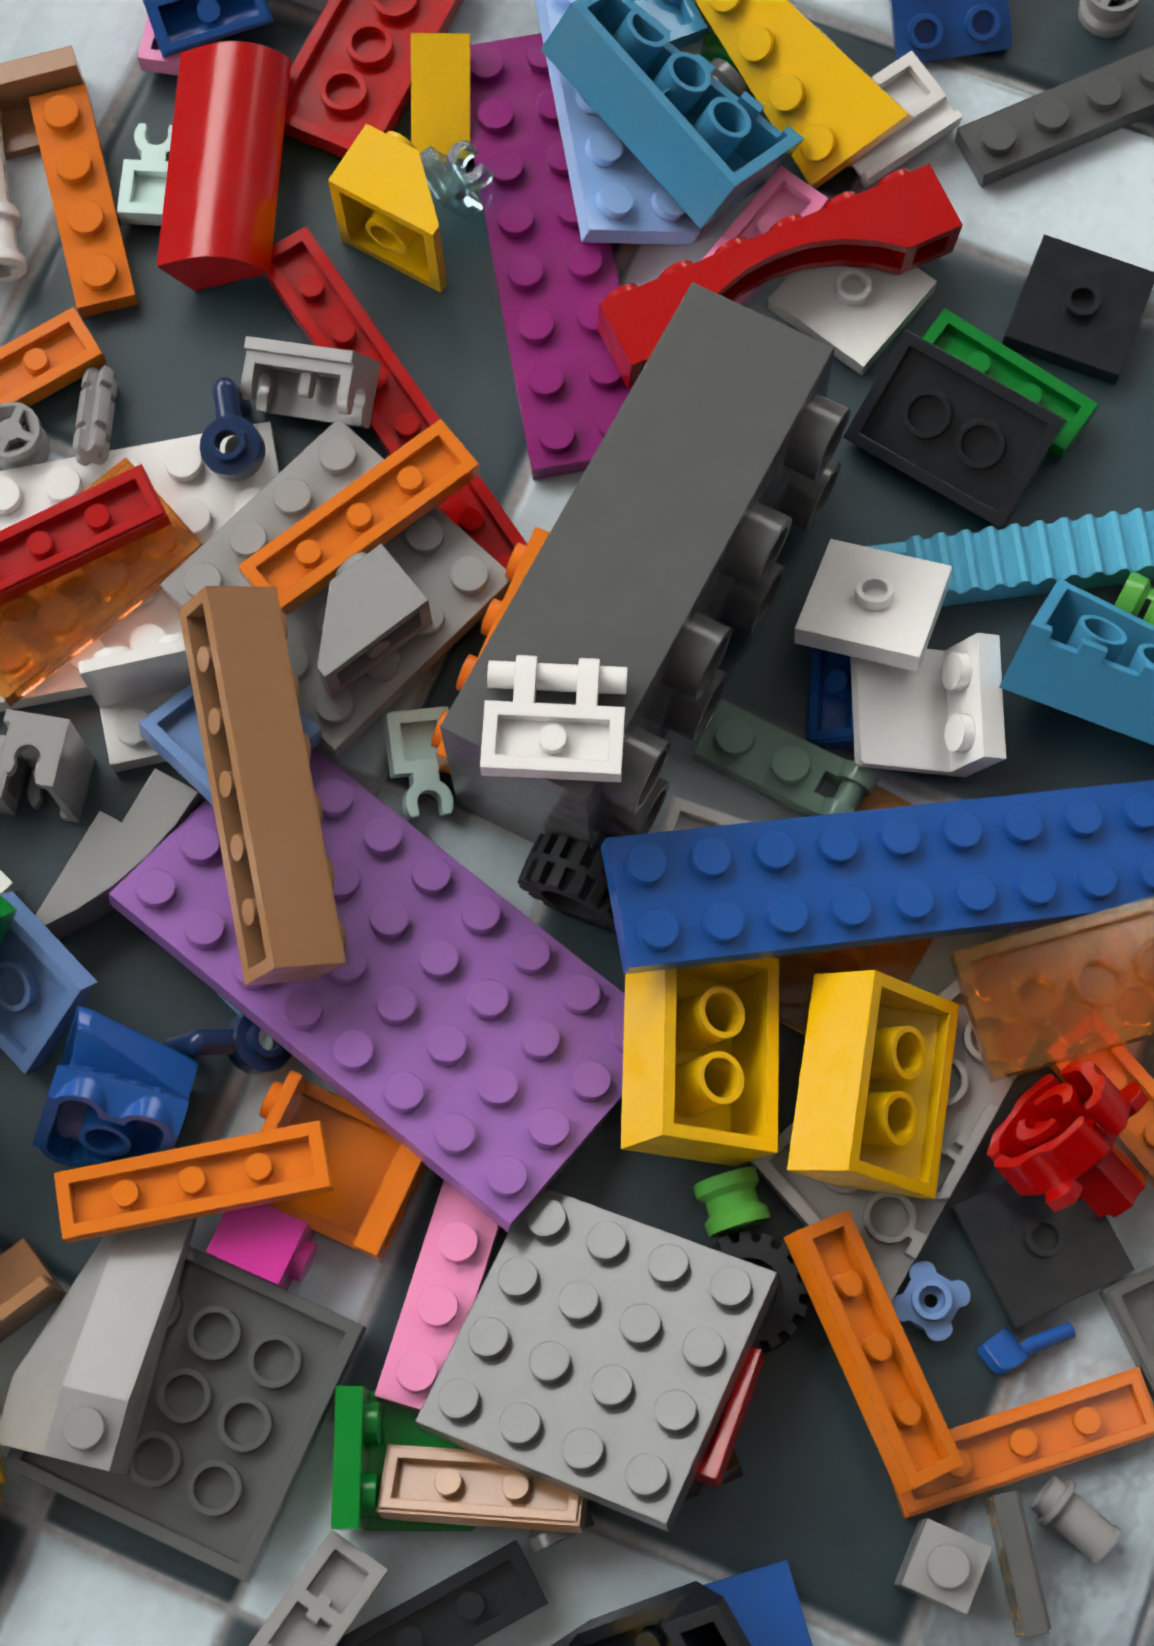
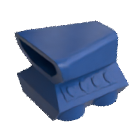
M77 1006L32 1146L39 1148L43 1155L50 1160L68 1166H83L88 1163L101 1164L174 1149L188 1109L189 1096L199 1062L94 1010Z

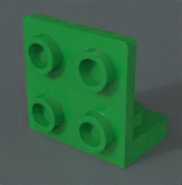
M336 1386L331 1529L340 1531H473L476 1526L381 1519L376 1509L387 1444L452 1449L464 1448L421 1431L415 1422L419 1414L418 1412L378 1401L374 1396L375 1391H370L364 1386Z

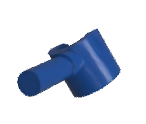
M1067 1322L1030 1336L1022 1343H1019L1008 1327H1005L978 1347L977 1352L992 1372L1004 1375L1029 1357L1037 1355L1038 1352L1075 1338L1076 1333L1072 1324Z

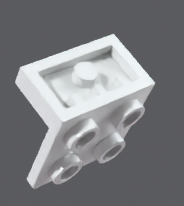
M183 633L166 635L156 642L157 645L133 650L124 646L105 648L96 652L93 656L94 658L78 662L80 676L100 708L109 763L115 773L166 762L140 736L139 722L191 683Z
M976 633L944 651L926 649L919 672L850 656L854 758L857 766L967 777L1006 759L1003 690L999 688L1002 682L999 635Z

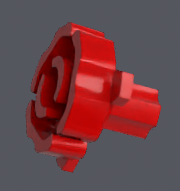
M1074 1061L1068 1064L1060 1073L1067 1083L1061 1084L1053 1074H1048L1017 1100L1011 1113L993 1133L987 1155L994 1162V1167L1021 1196L1045 1193L1046 1203L1054 1212L1076 1203L1080 1196L1099 1218L1106 1215L1115 1218L1134 1205L1135 1199L1146 1188L1144 1175L1115 1142L1119 1134L1126 1128L1128 1119L1138 1113L1150 1098L1135 1081L1119 1091L1094 1062ZM1079 1096L1085 1101L1084 1104L1079 1100Z

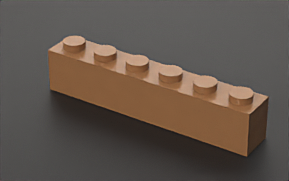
M205 586L179 609V616L245 986L314 981L346 963L344 953L346 949V932L343 924L338 920L333 894L334 868L331 860L326 856L321 830L323 809L313 787L309 765L311 745L308 736L303 732L298 706L299 681L291 669L286 642L288 637L287 618L284 612L280 610L276 587Z

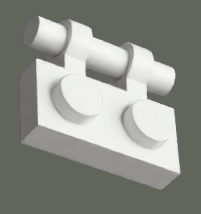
M517 655L516 662L489 660L487 688L514 689L513 702L485 700L480 759L481 775L621 782L625 707L598 706L599 694L626 695L628 667L600 666V659L579 658L578 665L538 663V656ZM537 690L577 692L576 705L535 703Z

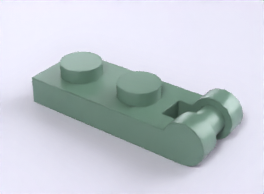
M722 700L693 750L694 761L806 817L854 812L863 796L870 797L880 779L878 774L871 768L859 767L855 761L845 760L725 700ZM825 779L839 785L833 798H825L817 794Z

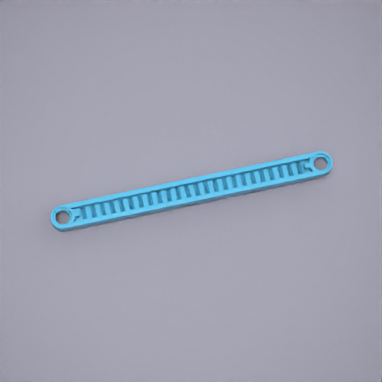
M1135 508L1123 515H1120L1117 511H1111L1099 518H1095L1092 514H1086L1075 521L1062 517L1051 524L1038 520L1026 527H1021L1018 523H1014L1002 530L989 526L978 533H972L969 529H965L954 536H948L941 532L929 539H923L917 535L912 536L905 542L866 547L952 566L951 582L942 606L1047 594L1051 592L1059 578L1080 589L1125 584L1132 571L1151 581L1154 580V509L1144 512L1142 508Z

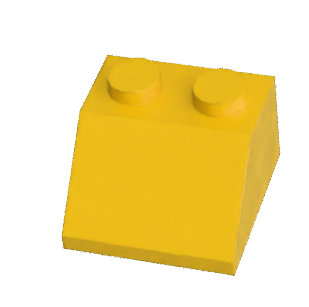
M366 124L328 179L341 241L442 293L448 282L440 227L419 150L406 137L397 132L388 131L384 133Z

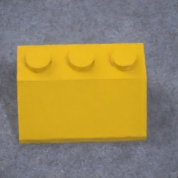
M876 970L814 974L787 1170L831 1185L920 1199H936L959 1004Z

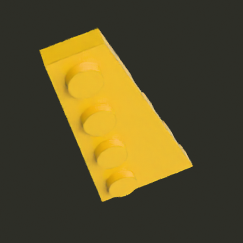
M695 0L756 100L764 106L763 111L771 124L781 132L788 125L804 138L791 156L811 187L816 189L914 118L902 105L885 92L872 77L839 49L825 33L808 20L789 0Z

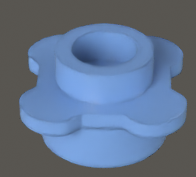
M919 1261L909 1269L910 1282L903 1294L895 1296L891 1303L900 1322L909 1321L915 1327L925 1330L926 1336L930 1340L943 1341L953 1332L951 1321L957 1310L969 1303L970 1290L962 1280L950 1281L938 1274L931 1262ZM927 1295L936 1297L937 1304L935 1307L926 1306L924 1299Z

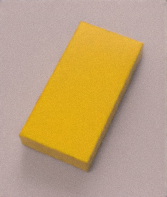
M411 33V143L419 150L420 157H471L470 33Z

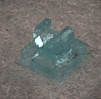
M467 140L459 141L453 145L447 156L429 146L420 154L429 188L443 208L465 221L470 220L483 209L482 202L474 190H481L488 186L494 178V173L482 163L476 166L470 173H466L467 162L479 152L477 147Z

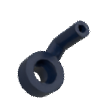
M222 377L216 380L213 385L216 419L202 433L199 446L200 454L204 463L221 479L242 481L251 477L260 469L265 458L266 447L260 432L249 420L245 419L251 411L250 401L242 399L241 389L232 379ZM231 435L239 438V444L233 452H220V444L224 438Z
M242 1013L234 1017L226 1029H197L170 1037L163 1044L190 1058L204 1055H228L238 1069L249 1074L275 1071L284 1066L292 1056L273 1038L272 1048L269 1051L264 1049L259 1042V1032L261 1029Z

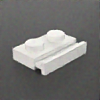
M913 51L905 54L872 76L878 85L914 118L848 166L849 168L853 167L861 177L860 183L864 188H867L959 127L962 120V114L958 109L954 111L946 101L947 95Z

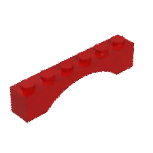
M930 164L911 172L906 168L899 169L885 176L879 181L877 186L859 194H855L853 191L841 193L829 200L823 209L804 217H801L800 214L786 216L777 221L764 234L749 240L745 237L734 238L721 245L714 255L695 263H692L690 260L679 261L666 268L657 279L637 286L635 283H629L614 289L605 297L604 301L599 303L597 330L627 389L630 390L692 282L735 301L743 294L772 279L806 269L831 266L861 267L900 275L952 253L963 224Z

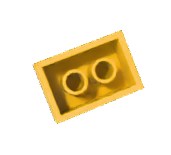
M767 957L625 974L621 1149L728 1166H738L778 1153L779 958Z

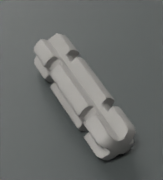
M106 365L100 369L90 366L84 371L82 376L81 388L83 390L79 397L75 425L77 430L74 434L72 449L77 454L76 461L83 466H88L91 463L102 465L109 456L110 443L108 441L112 433L115 402L113 401L117 395L118 382L114 379V370Z

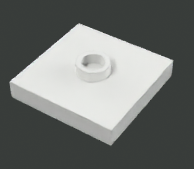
M831 266L806 269L789 274L768 298L767 308L800 332L834 347L833 356L862 376L935 292L937 281L918 267L900 275L861 267Z
M830 539L795 626L794 643L919 672L951 582L952 566Z

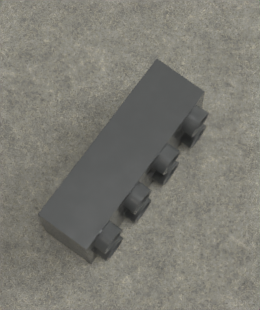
M691 283L440 726L458 806L532 843H535L540 833L545 835V832L553 833L556 836H559V834L567 836L575 842H578V840L585 842L591 848L598 850L601 849V844L607 837L649 833L664 803L670 785L669 781L659 777L671 748V742L664 739L666 734L671 730L693 742L699 738L719 702L728 678V673L718 668L732 635V628L726 626V624L734 626L750 635L757 631L777 594L784 576L785 567L776 563V560L785 543L791 523L809 531L820 516L837 480L841 463L832 459L843 436L851 410L826 398L834 347L696 283ZM517 655L538 656V663L578 665L579 658L600 659V666L628 667L626 695L599 694L598 706L625 707L621 782L482 776L480 759L485 700L513 702L514 689L487 688L489 660L516 662ZM537 690L535 703L576 705L577 692Z

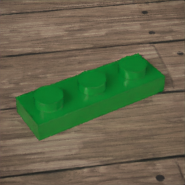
M944 308L922 338L1066 419L1068 422L1050 451L1052 455L1060 460L1063 459L1096 412L1098 403Z

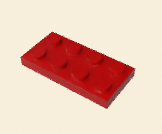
M328 0L290 69L284 134L343 158L366 124L384 133L394 131L411 99V33H447L464 0Z

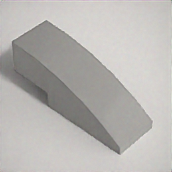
M155 768L122 822L99 811L35 916L58 940H61L91 925L115 909L110 905L109 893L204 801L200 793Z

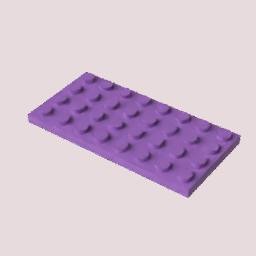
M315 748L311 750L309 765L314 792L319 797L323 809L321 830L326 856L331 860L334 868L333 894L338 920L341 921L346 932V949L344 952L346 963L314 981L245 986L214 808L205 799L109 893L110 905L392 1138L404 1144L422 1159L426 1166L506 1232H509L622 1101L625 994Z

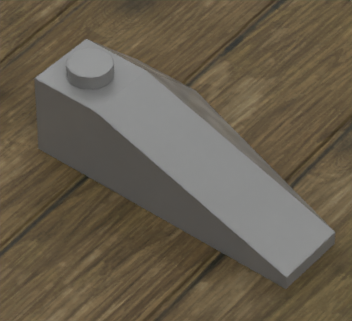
M197 1218L103 1237L13 1374L0 1419V1445L127 1475Z

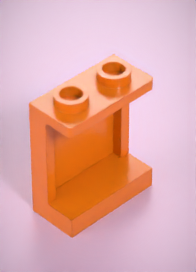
M290 1070L284 1084L275 1081L264 1098L259 1116L266 1120L260 1132L320 1120L324 1126L334 1191L269 1203L267 1205L307 1222L315 1233L382 1263L428 1166L404 1144L397 1142L348 1100L308 1082L304 1075Z

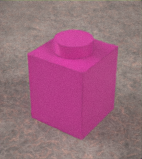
M264 1204L224 1212L205 1252L212 1257L288 1291L293 1279L302 1282L306 1277L316 1256L318 1245L311 1242L315 1232L307 1222Z

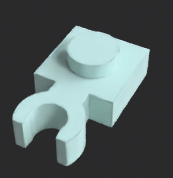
M139 123L136 127L134 140L141 160L124 159L117 205V214L121 224L161 226L172 125H169L166 141L159 145L150 144V133L146 123Z
M448 706L386 712L382 716L390 779L409 778L410 788L405 792L402 799V811L407 821L415 820L419 817L417 800L421 794H429L436 799L439 817H447L452 812L453 796L448 786L440 781L439 773L445 772L439 770L436 756L437 748L431 747V740L442 713L449 711Z

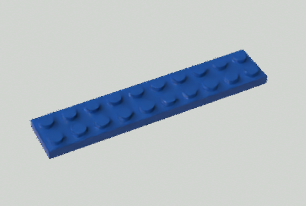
M1154 780L607 837L601 844V851L623 974L1154 912Z

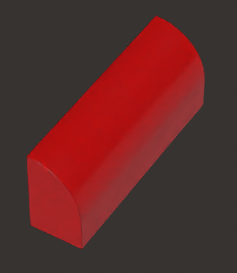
M223 41L184 51L180 55L157 267L193 291L270 273L291 59L277 50L260 44L242 41Z

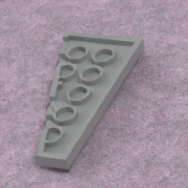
M1058 923L1012 929L937 995L959 1004L936 1199H920L831 1185L788 1171L787 1166L793 1123L778 1135V1153L750 1162V1165L756 1167L758 1174L805 1227L849 1209L891 1302L1085 954Z

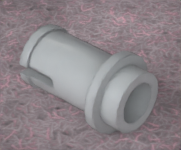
M1054 1476L1036 1495L1030 1505V1509L1038 1515L1037 1524L1041 1527L1047 1524L1052 1526L1089 1557V1561L1095 1565L1113 1548L1122 1533V1529L1117 1525H1113L1074 1492L1076 1488L1074 1482L1068 1480L1063 1483Z

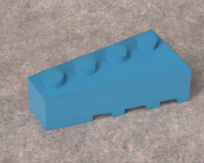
M576 0L572 2L540 50L700 229L765 185L780 165L783 166L804 140L801 135L788 125L781 132L763 118L759 113L764 106L746 91L738 98L713 78L711 73L716 67L699 53L693 55L688 52H681L669 42L671 31L633 0Z
M1059 578L1031 622L999 688L1154 745V625Z

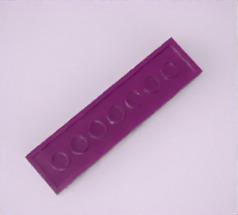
M541 33L470 45L471 150L533 480L585 471L631 389H627L597 330L599 303L604 301L611 291L620 286L611 243L581 241L546 55L540 50L543 46Z

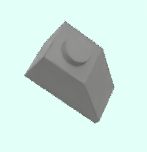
M382 544L378 545L368 554L359 552L348 558L338 568L336 577L329 583L317 669L323 687L331 698L433 623L429 600Z

